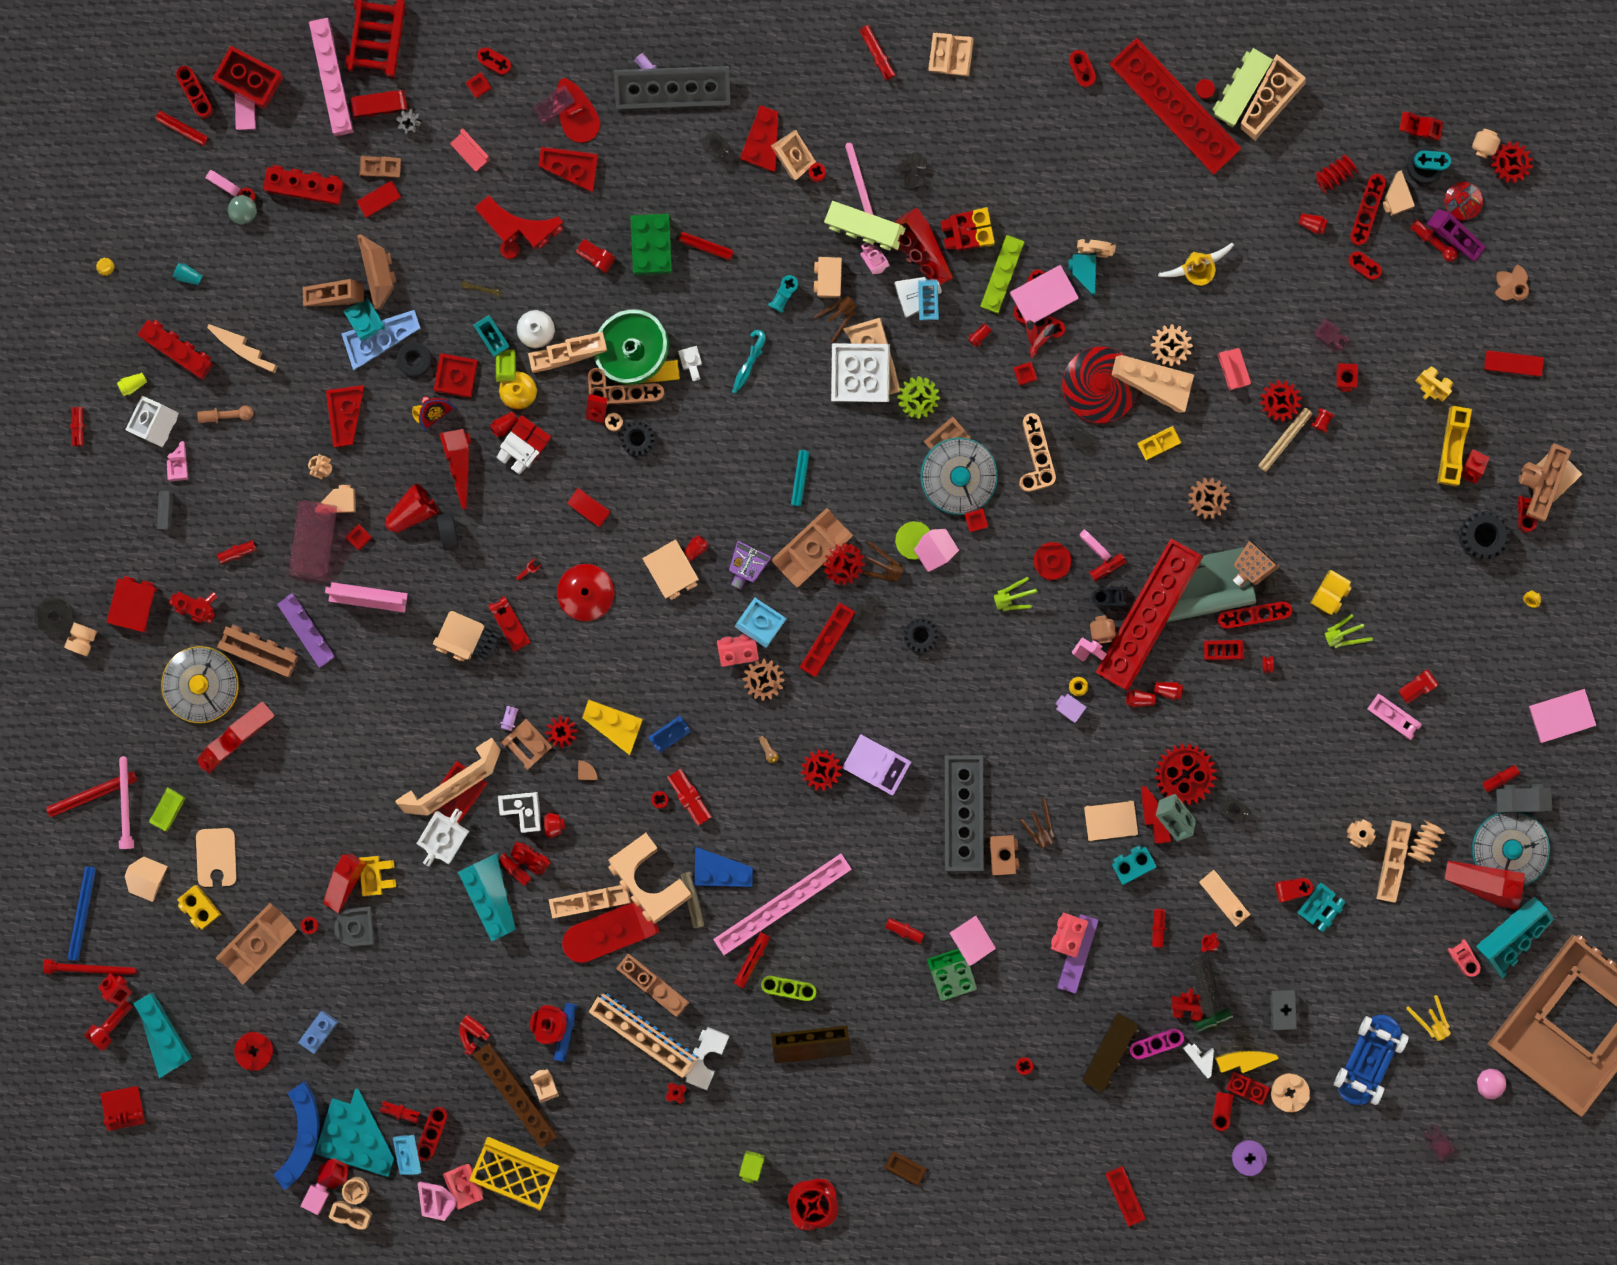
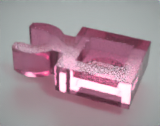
M1326 318L1323 319L1313 335L1327 345L1331 341L1334 342L1338 350L1343 349L1339 345V340L1349 341L1347 336L1337 334L1340 328Z
M1432 1125L1435 1130L1434 1134L1429 1135L1425 1130L1424 1135L1433 1141L1429 1144V1147L1438 1160L1441 1161L1456 1150L1446 1135L1439 1136L1438 1127Z

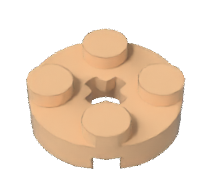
M1085 239L1078 240L1077 249H1079V254L1089 255L1090 253H1097V257L1108 258V256L1115 254L1116 245L1111 246L1109 242L1090 240L1089 243H1085Z
M1283 1074L1272 1085L1271 1099L1284 1112L1299 1111L1309 1101V1086L1303 1078L1296 1074ZM1289 1087L1291 1090L1295 1089L1293 1098H1290V1096H1285V1093H1287V1088Z

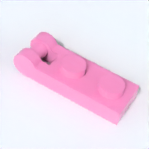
M1377 694L1367 708L1368 711L1409 740H1412L1414 737L1413 734L1416 729L1422 726L1420 722L1380 694ZM1406 721L1410 723L1407 730L1403 727Z

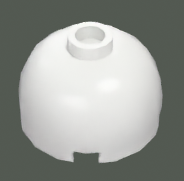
M539 310L528 311L523 314L518 320L516 327L517 335L521 342L527 347L534 349L548 345L555 333L551 317Z

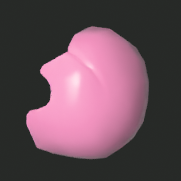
M1489 1068L1482 1071L1477 1079L1478 1092L1486 1099L1494 1100L1500 1097L1506 1089L1505 1076L1497 1069Z

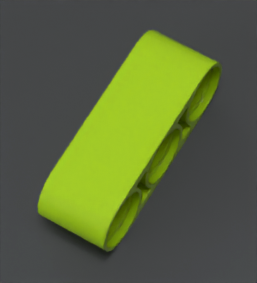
M766 976L761 983L763 991L768 994L804 1001L813 1000L816 996L815 986L807 982ZM768 979L775 981L776 986L772 990H768L764 986L765 981ZM786 983L794 985L792 993H786L783 990V986ZM804 987H811L813 995L805 997L802 994Z

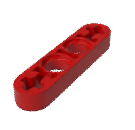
M1373 174L1367 182L1350 234V240L1356 246L1363 245L1368 239L1386 184L1385 178L1381 174ZM1379 178V182L1382 185H1378L1375 192H1368V189L1373 190L1374 183H1372V180ZM1367 196H1373L1376 199L1374 206L1366 204L1365 199ZM1361 214H1367L1370 217L1368 224L1360 222ZM1357 225L1362 228H1368L1367 231H1362L1361 236L1364 237V240L1361 239L1359 242L1354 237V234H1358L1360 228H1356Z
M1277 602L1222 612L1218 616L1217 622L1220 627L1228 629L1281 620L1291 615L1292 607L1287 602ZM1281 605H1284V608H1288L1285 616H1282V613H1275L1276 618H1273L1271 606H1275L1274 610L1280 609ZM1261 608L1268 609L1269 617L1267 619L1260 618L1259 610ZM1243 611H1247L1251 616L1248 622H1242L1240 619V614ZM1237 612L1236 619L1239 624H1235V620L1230 621L1228 626L1221 622L1224 615H1227L1228 618L1235 617L1233 613Z

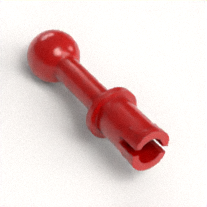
M1419 220L1412 224L1410 229L1419 235L1423 242L1428 240L1439 249L1446 261L1452 262L1457 259V249L1452 246L1447 247L1432 234L1433 229H1428Z

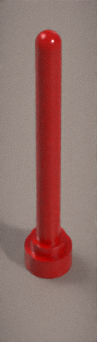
M44 959L43 974L51 975L56 973V971L135 975L137 973V969L134 967L61 964L53 961V959Z

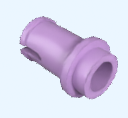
M644 53L638 55L634 60L641 69H655L657 67L646 58Z
M506 706L503 722H500L502 729L512 731L515 728L514 722L519 709Z

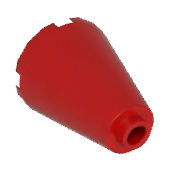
M415 483L386 516L385 526L390 532L398 533L436 516L439 513V509L433 499L430 500L426 495L428 494L426 489L420 484Z

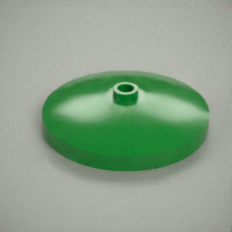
M634 309L619 312L606 320L597 332H603L607 351L594 356L598 368L604 371V375L616 383L634 385L645 382L652 378L666 361L669 350L667 332L661 322L648 312Z

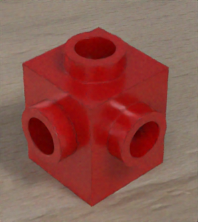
M111 973L98 987L103 993L101 995L103 999L109 1003L113 1002L119 1007L132 994V991L126 985L127 981L122 976L118 975L116 977Z

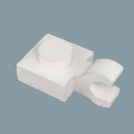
M697 346L678 351L683 370H690L693 381L700 380L697 366L702 365Z

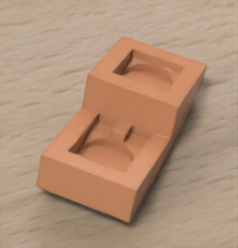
M361 156L359 176L399 178L401 158Z

